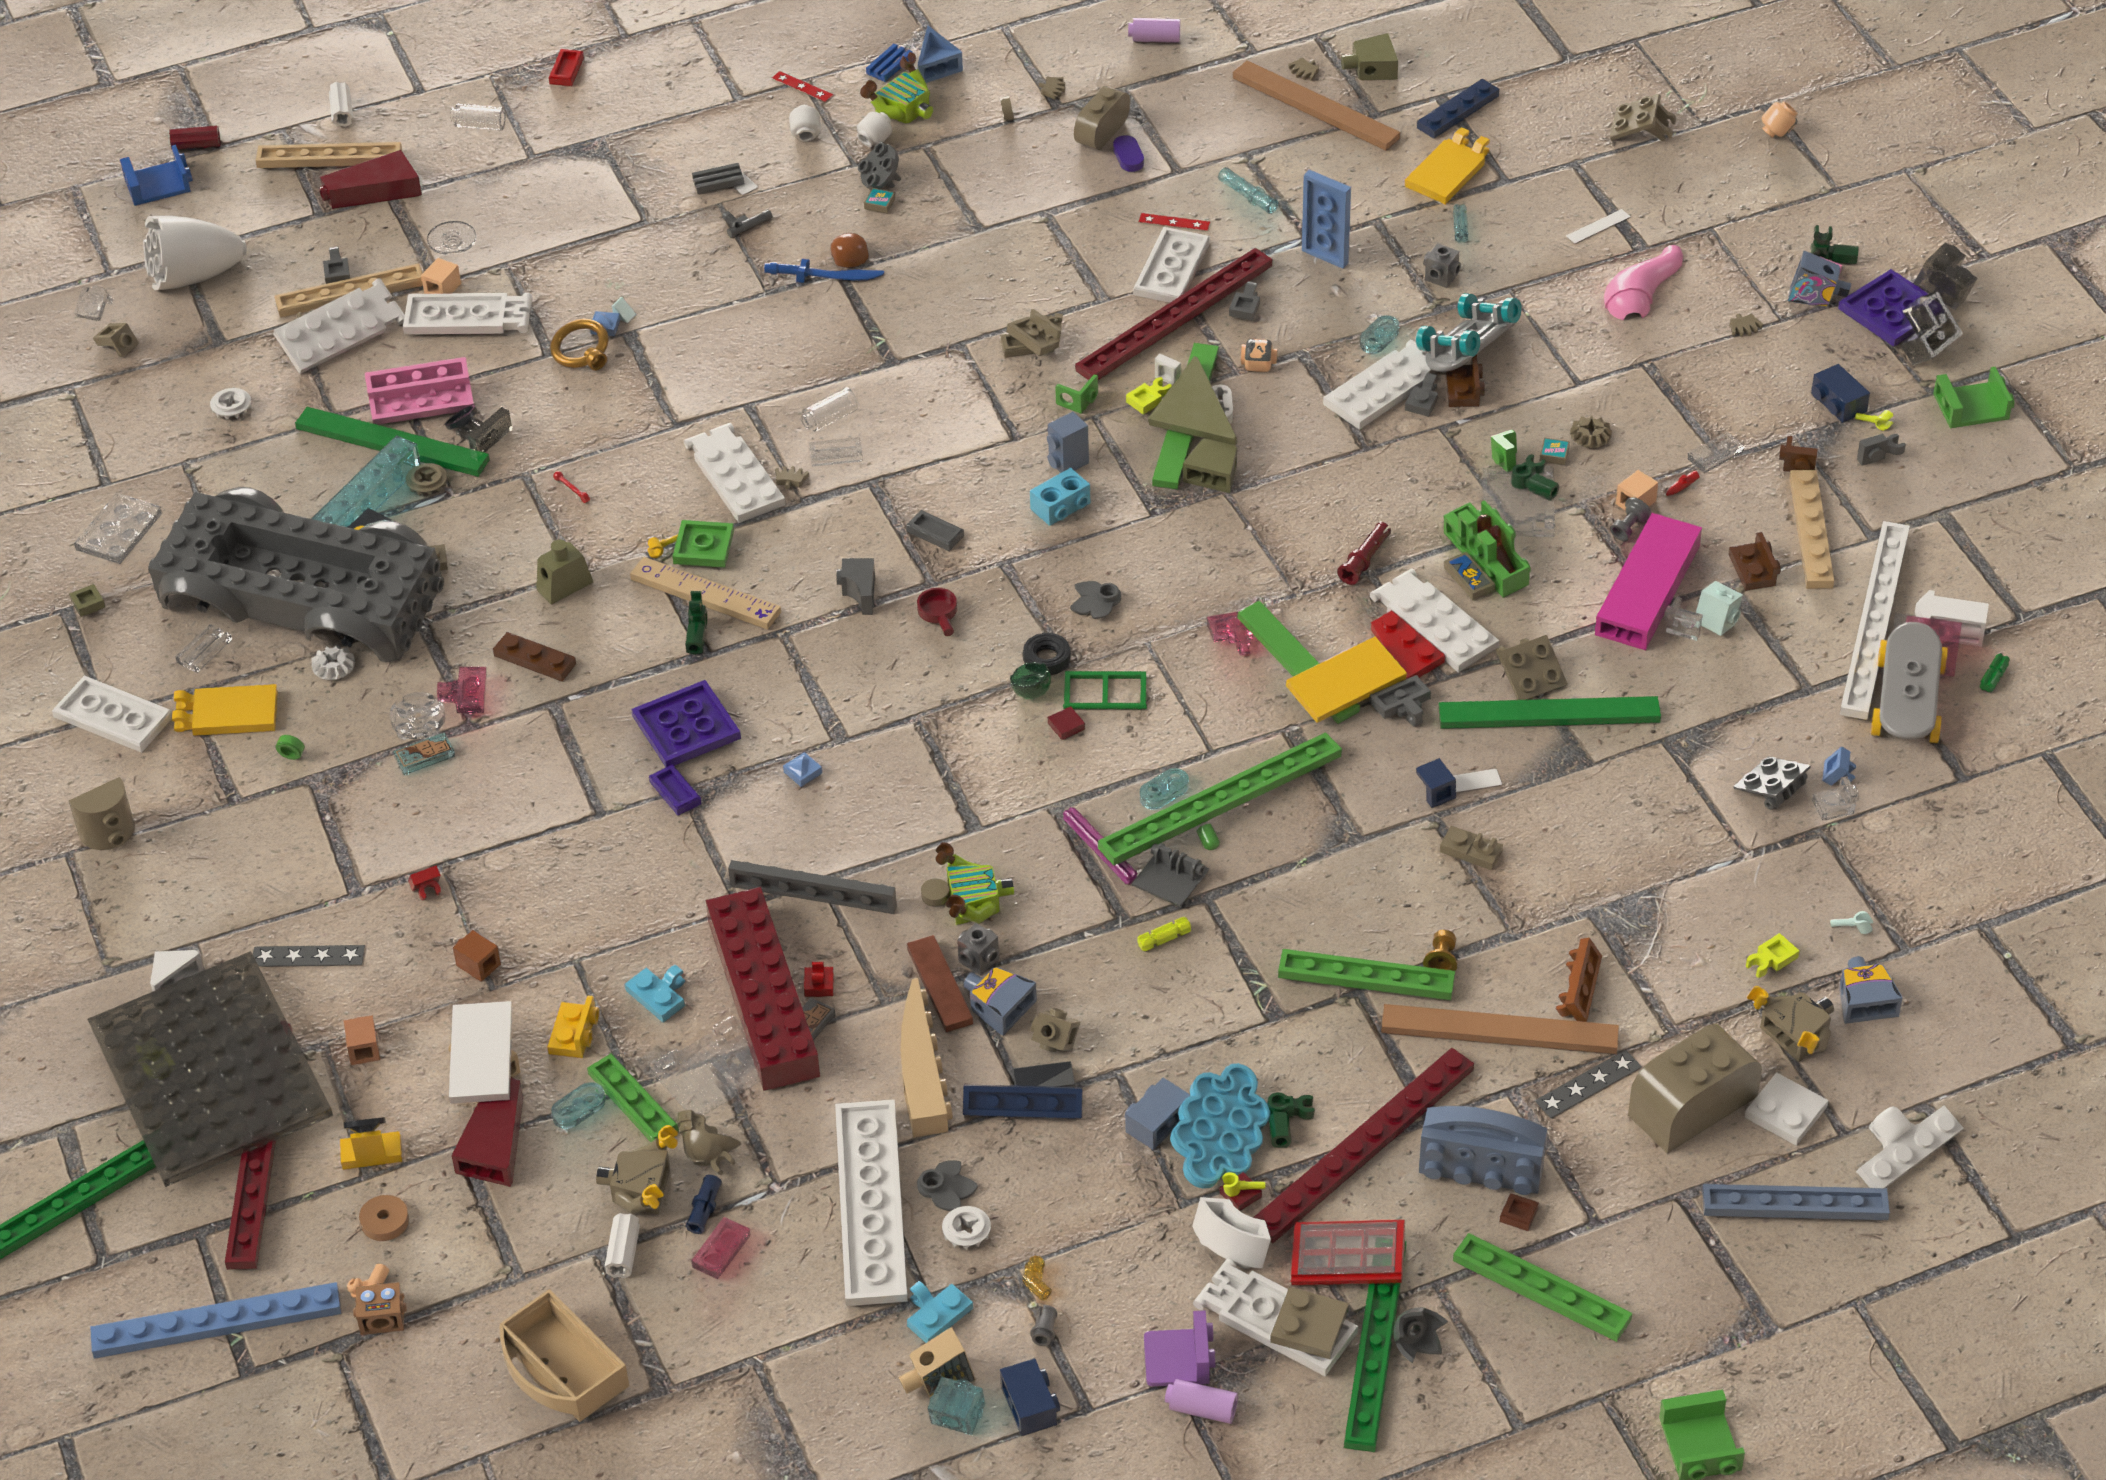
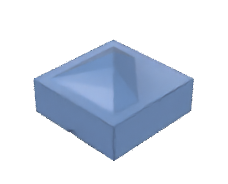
M595 311L592 320L602 324L607 330L608 336H615L620 323V313ZM590 330L591 334L597 335L596 332Z
M805 752L783 765L784 773L800 787L822 774V767Z

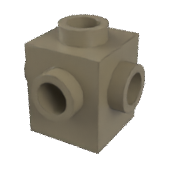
M1051 1007L1050 1011L1039 1012V1015L1035 1016L1031 1026V1031L1034 1032L1031 1040L1040 1043L1039 1047L1050 1052H1056L1057 1049L1061 1051L1073 1049L1081 1021L1066 1017L1067 1012Z

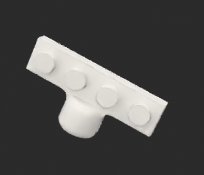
M1945 1105L1916 1125L1910 1123L1898 1107H1889L1869 1125L1870 1131L1882 1143L1884 1150L1862 1165L1856 1172L1870 1188H1886L1958 1135L1964 1128Z

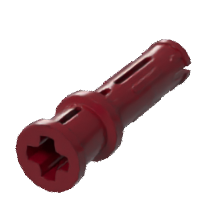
M1378 522L1358 550L1350 552L1347 562L1339 566L1337 574L1344 583L1349 585L1356 584L1360 579V574L1370 567V559L1391 534V528H1388L1385 533L1383 532L1388 527V524Z

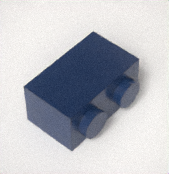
M1840 364L1833 365L1813 376L1811 394L1842 423L1854 418L1856 413L1863 414L1867 412L1870 392Z
M1036 1359L1001 1368V1389L1020 1435L1024 1436L1056 1426V1412L1060 1411V1404L1056 1394H1050L1048 1389L1050 1382L1047 1372L1044 1368H1039Z

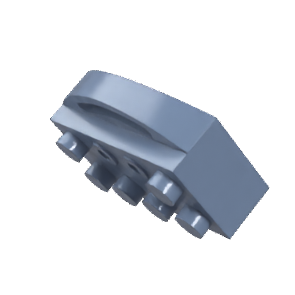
M1466 1106L1427 1108L1421 1134L1419 1173L1424 1174L1430 1179H1439L1440 1177L1454 1179L1457 1183L1463 1185L1473 1182L1484 1184L1485 1187L1492 1190L1502 1187L1513 1189L1521 1195L1538 1194L1544 1167L1547 1128L1527 1119L1490 1109Z

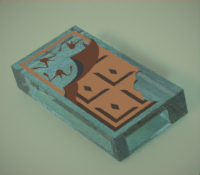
M445 732L393 751L394 758L403 775L455 757L454 749Z

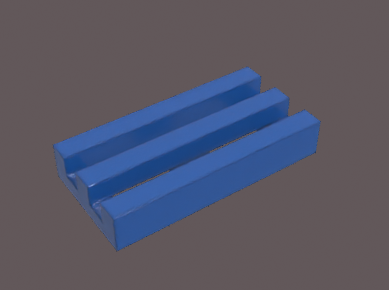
M893 43L866 67V74L886 82L902 68L900 66L902 56L909 62L907 56L909 52L913 53V51L908 50L905 52L904 47L901 46L898 49V45Z

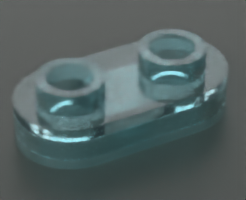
M1393 316L1378 317L1360 335V348L1369 354L1381 352L1398 336L1399 321Z
M1172 768L1156 776L1141 786L1139 792L1140 803L1145 808L1153 810L1167 805L1187 792L1189 788L1188 774L1182 769Z
M594 1082L584 1083L554 1103L551 1109L554 1124L562 1129H570L602 1109L606 1102L603 1087Z

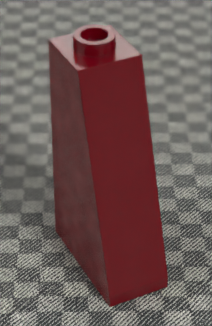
M402 150L320 177L322 187H319L321 198L323 201H328L332 209L422 195L419 176Z
M510 1076V1100L478 1102L451 1155L455 1174L511 1187L514 1177L524 1099L520 1080Z

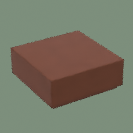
M1510 1193L1501 1212L1499 1222L1529 1231L1538 1211L1539 1202Z

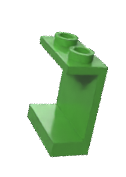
M1996 366L1990 368L1987 383L1953 388L1947 374L1936 376L1933 395L1950 428L2009 420L2011 409L2014 408L2015 404L2012 393L2008 392L2003 376H2000Z
M1723 1389L1661 1400L1659 1419L1679 1480H1701L1707 1476L1731 1475L1737 1471H1742L1745 1452L1743 1448L1736 1449L1724 1415L1727 1399Z

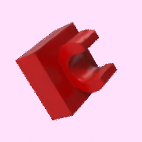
M437 865L409 876V885L412 891L419 889L418 894L421 900H426L427 898L424 891L427 887H432L436 895H439L441 892V887L438 883L441 875Z
M812 962V967H804L805 997L834 995L833 967H824V962Z

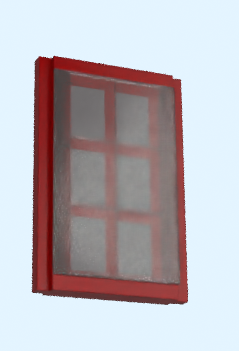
M1405 1219L1295 1222L1291 1284L1402 1283Z

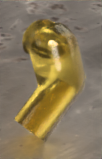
M1032 1256L1024 1266L1022 1281L1030 1291L1043 1301L1050 1296L1052 1289L1042 1281L1043 1268L1045 1266L1044 1259L1040 1256Z

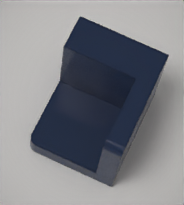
M1440 758L1416 768V774L1426 785V801L1431 808L1456 799V778Z

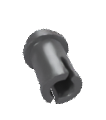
M1043 1305V1308L1041 1306L1038 1308L1035 1326L1030 1331L1032 1341L1039 1346H1047L1055 1338L1053 1328L1057 1317V1310L1050 1305Z

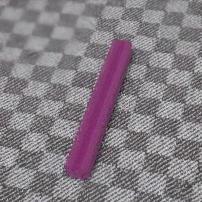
M1070 807L1064 811V821L1125 884L1130 885L1136 879L1137 871L1126 860L1113 866L1098 849V840L1104 837L1076 808Z

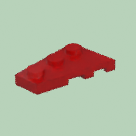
M1392 610L1371 622L1372 633L1406 671V679L1415 675L1420 678L1445 663V654Z

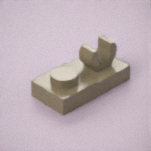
M1451 826L1440 844V852L1492 870L1503 851V844L1497 843L1496 838H1492V840L1483 838L1482 833L1477 835Z

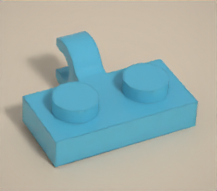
M677 965L671 966L666 971L662 980L648 968H645L624 984L626 992L663 1023L685 1007L684 999L674 991L685 983V979L680 976L684 972Z
M918 1281L910 1288V1291L914 1293L910 1299L921 1309L907 1319V1327L927 1343L952 1327L973 1309V1302L953 1284H950L936 1297H933L928 1288Z

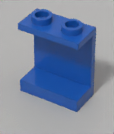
M176 145L171 146L174 161L134 171L129 157L120 159L123 176L134 206L191 192L189 182L193 181L189 167H187L184 153L179 154Z

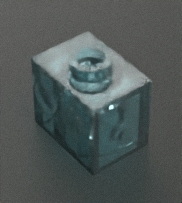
M941 1376L928 1406L931 1424L973 1435L985 1406L983 1389L963 1379L956 1381Z

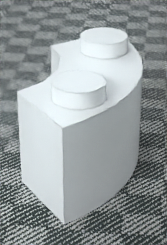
M1200 1197L1192 1226L1200 1239V1243L1223 1258L1233 1260L1241 1268H1263L1271 1241L1265 1220L1255 1219L1241 1213L1233 1206L1230 1199Z

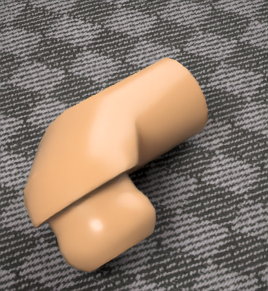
M376 1264L368 1280L362 1282L360 1278L352 1279L347 1285V1290L356 1299V1287L370 1286L377 1283L384 1284L389 1268L383 1264Z

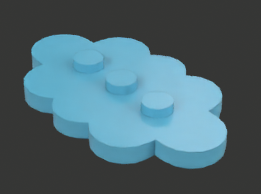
M1239 1063L1230 1064L1223 1070L1220 1076L1211 1072L1198 1075L1190 1086V1096L1179 1107L1178 1115L1180 1121L1172 1130L1170 1140L1176 1152L1186 1157L1183 1164L1184 1176L1195 1187L1202 1189L1211 1188L1218 1182L1221 1176L1228 1172L1235 1173L1236 1175L1242 1172L1246 1173L1252 1163L1251 1155L1263 1143L1261 1129L1269 1121L1271 1112L1266 1101L1255 1094L1258 1086L1257 1077L1245 1065Z

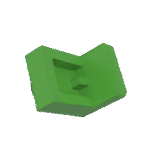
M1509 430L1491 436L1492 459L1506 472L1512 471L1513 467L1516 466L1517 453L1516 432Z

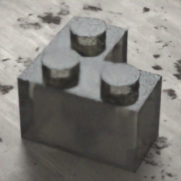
M1945 242L1926 260L1913 284L1956 310L1966 300L1978 278L1972 275L1968 269L1960 267L1966 255L1960 252L1956 246Z
M1938 291L1917 298L1902 310L1915 331L1900 344L1913 366L1933 359L1963 334Z

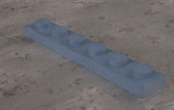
M1703 1184L1702 1189L1704 1216L1888 1220L1890 1214L1887 1188Z

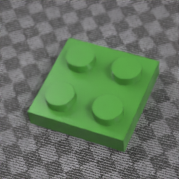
M682 520L673 553V564L725 568L734 534L733 523Z

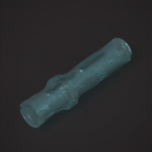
M1225 167L1219 172V181L1247 198L1251 205L1259 206L1268 214L1274 213L1278 208V201L1267 195L1263 188L1255 187L1229 168Z

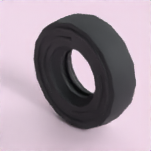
M1055 633L1036 634L1024 644L1023 661L1025 666L1035 674L1055 675L1065 670L1070 663V646L1068 641ZM1051 649L1056 651L1057 655L1051 659H1042L1037 656V653L1040 650Z

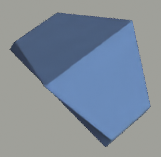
M928 25L918 60V69L925 82L928 83L963 71L961 50Z

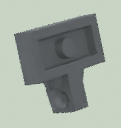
M1415 675L1371 694L1370 704L1384 719L1398 714L1399 717L1405 715L1406 720L1415 727L1423 723L1421 703L1431 699V691Z

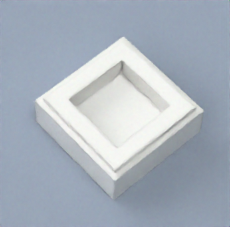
M1159 354L1155 358V378L1162 377L1164 382L1173 385L1181 375V363Z

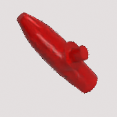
M1694 470L1687 476L1682 475L1668 489L1666 495L1670 496L1682 491L1700 478L1699 473Z

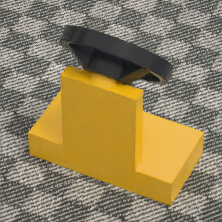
M385 1117L344 1122V1129H350L356 1133L350 1134L351 1138L340 1139L342 1169L402 1162L400 1131L382 1134L381 1130L375 1131L380 1124H386Z

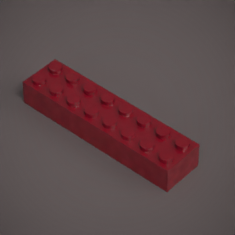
M761 887L705 900L708 923L763 1091L820 1077L818 1053Z

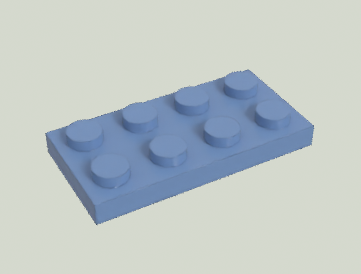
M1308 170L1304 174L1302 251L1344 269L1349 264L1351 187L1312 170Z

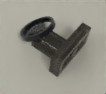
M475 405L460 410L446 421L445 426L448 430L459 428L456 430V435L469 441L470 449L484 453L512 430L510 411L503 407L484 422L473 417L478 411Z

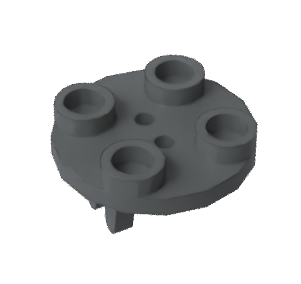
M879 142L868 156L860 161L858 171L861 172V181L868 189H881L884 186L894 188L893 180H901L900 175L896 173L899 156L894 147Z

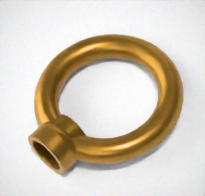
M578 319L562 326L553 336L550 344L551 355L557 363L565 367L580 368L588 365L594 371L600 370L607 362V356L604 352L609 342L608 333L602 324L594 320ZM580 329H590L597 333L599 340L596 348L591 347L587 349L583 357L569 358L562 354L560 350L561 343L571 332Z

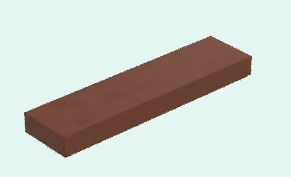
M932 935L908 942L907 950L945 1032L972 1025L973 1017L935 936Z

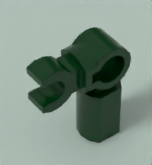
M1819 225L1814 227V240L1811 244L1812 254L1833 262L1857 264L1859 246L1841 244L1830 246V241L1833 237L1832 226H1829L1827 233H1820Z
M1530 454L1526 457V462L1516 465L1512 469L1511 485L1517 489L1527 488L1528 491L1549 501L1553 500L1559 491V484L1540 475L1545 469L1546 460L1544 459L1539 463H1534V455Z
M691 591V601H689L688 610L689 625L685 646L687 653L697 655L703 653L708 614L706 606L702 604V591Z
M1276 1092L1268 1097L1267 1105L1271 1112L1269 1117L1271 1144L1274 1148H1287L1291 1144L1289 1118L1293 1116H1299L1302 1119L1314 1118L1315 1109L1304 1107L1312 1106L1313 1096L1302 1095L1299 1098H1293V1096Z

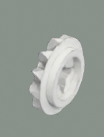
M228 388L219 391L212 397L210 407L212 413H215L217 418L224 416L228 420L234 416L238 419L239 414H247V409L251 408V397L245 390Z
M338 644L331 649L326 646L325 651H317L316 656L312 658L314 674L325 680H336L345 677L353 670L355 665L353 653H350L348 647L341 649Z
M962 1206L950 1211L942 1223L945 1240L952 1242L954 1248L960 1245L966 1250L971 1245L979 1247L981 1241L988 1240L991 1230V1222L988 1215L981 1209L972 1206ZM961 1222L968 1228L972 1227L971 1234L966 1230L962 1231Z

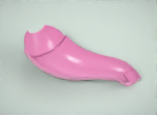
M1677 245L1668 246L1659 256L1620 271L1607 285L1604 294L1605 308L1608 309L1610 314L1621 320H1624L1626 315L1633 312L1639 313L1642 318L1645 317L1650 311V304H1652L1656 288L1681 268L1683 262L1681 248Z

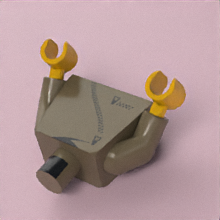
M1759 986L1753 987L1746 998L1754 1001L1753 1006L1755 1009H1763L1760 1028L1794 1059L1800 1062L1808 1054H1813V1052L1821 1053L1826 1050L1831 1036L1829 1029L1831 1018L1829 1014L1834 1012V1006L1827 997H1823L1817 1002H1814L1805 993L1801 992L1793 996L1772 997L1768 995L1765 989Z
M666 1125L659 1131L658 1138L648 1145L632 1151L620 1152L615 1168L598 1167L596 1183L609 1185L612 1201L630 1214L634 1215L641 1211L659 1214L670 1172L667 1147L670 1149L677 1147L678 1140L674 1137L678 1135V1131L672 1126Z

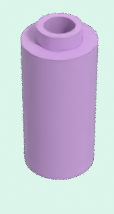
M1133 18V23L1128 24V37H1133V42L1180 43V19Z
M1176 1379L1174 1385L1168 1384L1165 1402L1169 1403V1410L1232 1424L1238 1403V1393Z

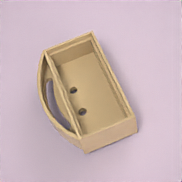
M550 1289L500 1323V1341L505 1364L510 1375L520 1389L530 1398L550 1409L572 1414L581 1422L629 1387L626 1365ZM516 1357L523 1364L530 1377L546 1391L528 1382L515 1368L512 1359Z

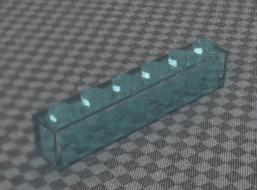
M396 435L311 519L348 527L366 509L370 508L377 511L406 482L407 473L413 467L421 464L417 444Z

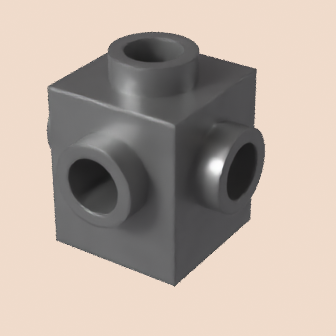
M1437 243L1432 251H1428L1424 257L1425 281L1447 288L1461 269V263L1459 262L1460 251Z
M977 923L969 930H965L960 934L957 940L959 963L981 976L999 959L998 936L992 930L985 929Z

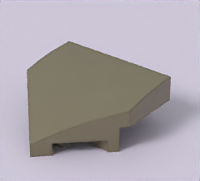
M1031 309L1030 317L1008 323L1006 332L1038 356H1042L1059 347L1063 314L1055 313L1054 316H1045Z

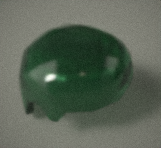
M1024 663L1010 675V682L1018 696L1024 699H1037L1049 690L1051 674L1045 663Z

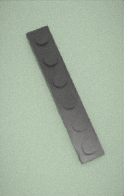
M731 860L728 867L730 887L749 890L761 887L764 893L894 914L897 907L896 888L884 884L879 885Z

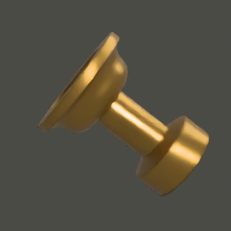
M1439 930L1434 934L1433 947L1436 950L1430 951L1425 955L1423 967L1457 970V960L1450 953L1456 945V936L1453 932Z

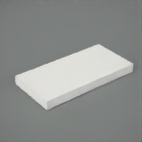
M1163 227L1133 288V295L1170 303L1186 293L1208 249L1210 236Z
M83 676L52 710L54 718L141 753L172 720V710L87 676Z
M511 1001L453 1005L449 1081L450 1104L510 1100L513 1009Z

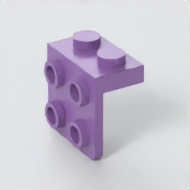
M1206 1310L1193 1311V1329L1145 1332L1146 1382L1149 1386L1174 1385L1176 1379L1197 1384H1209V1368H1215V1350L1208 1349V1342H1213V1323H1207Z

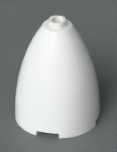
M149 216L146 219L145 227L149 228V232L146 235V240H143L144 260L147 275L154 277L156 282L152 283L154 290L180 288L206 281L230 269L242 260L243 255H246L245 241L241 240L239 235L216 224L179 216Z

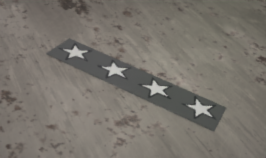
M365 945L255 946L251 967L362 965Z
M1624 1050L1534 1101L1552 1118L1640 1069L1642 1066L1627 1050Z

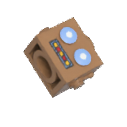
M399 1282L377 1283L370 1286L356 1287V1306L353 1308V1315L357 1319L361 1335L404 1330V1314L407 1312L406 1302L404 1303L405 1295L401 1291Z

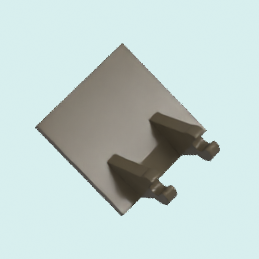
M1660 94L1645 96L1640 100L1624 103L1616 107L1610 139L1612 141L1643 130L1658 137L1661 141H1665L1666 137L1664 134L1671 139L1673 135L1672 130L1664 126L1669 125L1667 119H1670L1672 124H1675L1676 116L1668 112L1660 104Z
M1547 635L1530 641L1528 638L1520 640L1519 645L1505 649L1503 646L1496 649V654L1500 658L1499 661L1503 665L1517 700H1528L1568 685Z

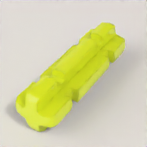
M1181 917L1174 920V924L1169 922L1151 930V934L1146 932L1137 937L1138 945L1142 951H1148L1154 948V944L1159 946L1177 938V934L1180 936L1187 934L1191 931L1190 922L1186 917Z

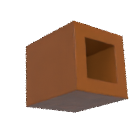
M474 930L464 938L459 939L453 947L456 966L481 982L501 965L498 946Z

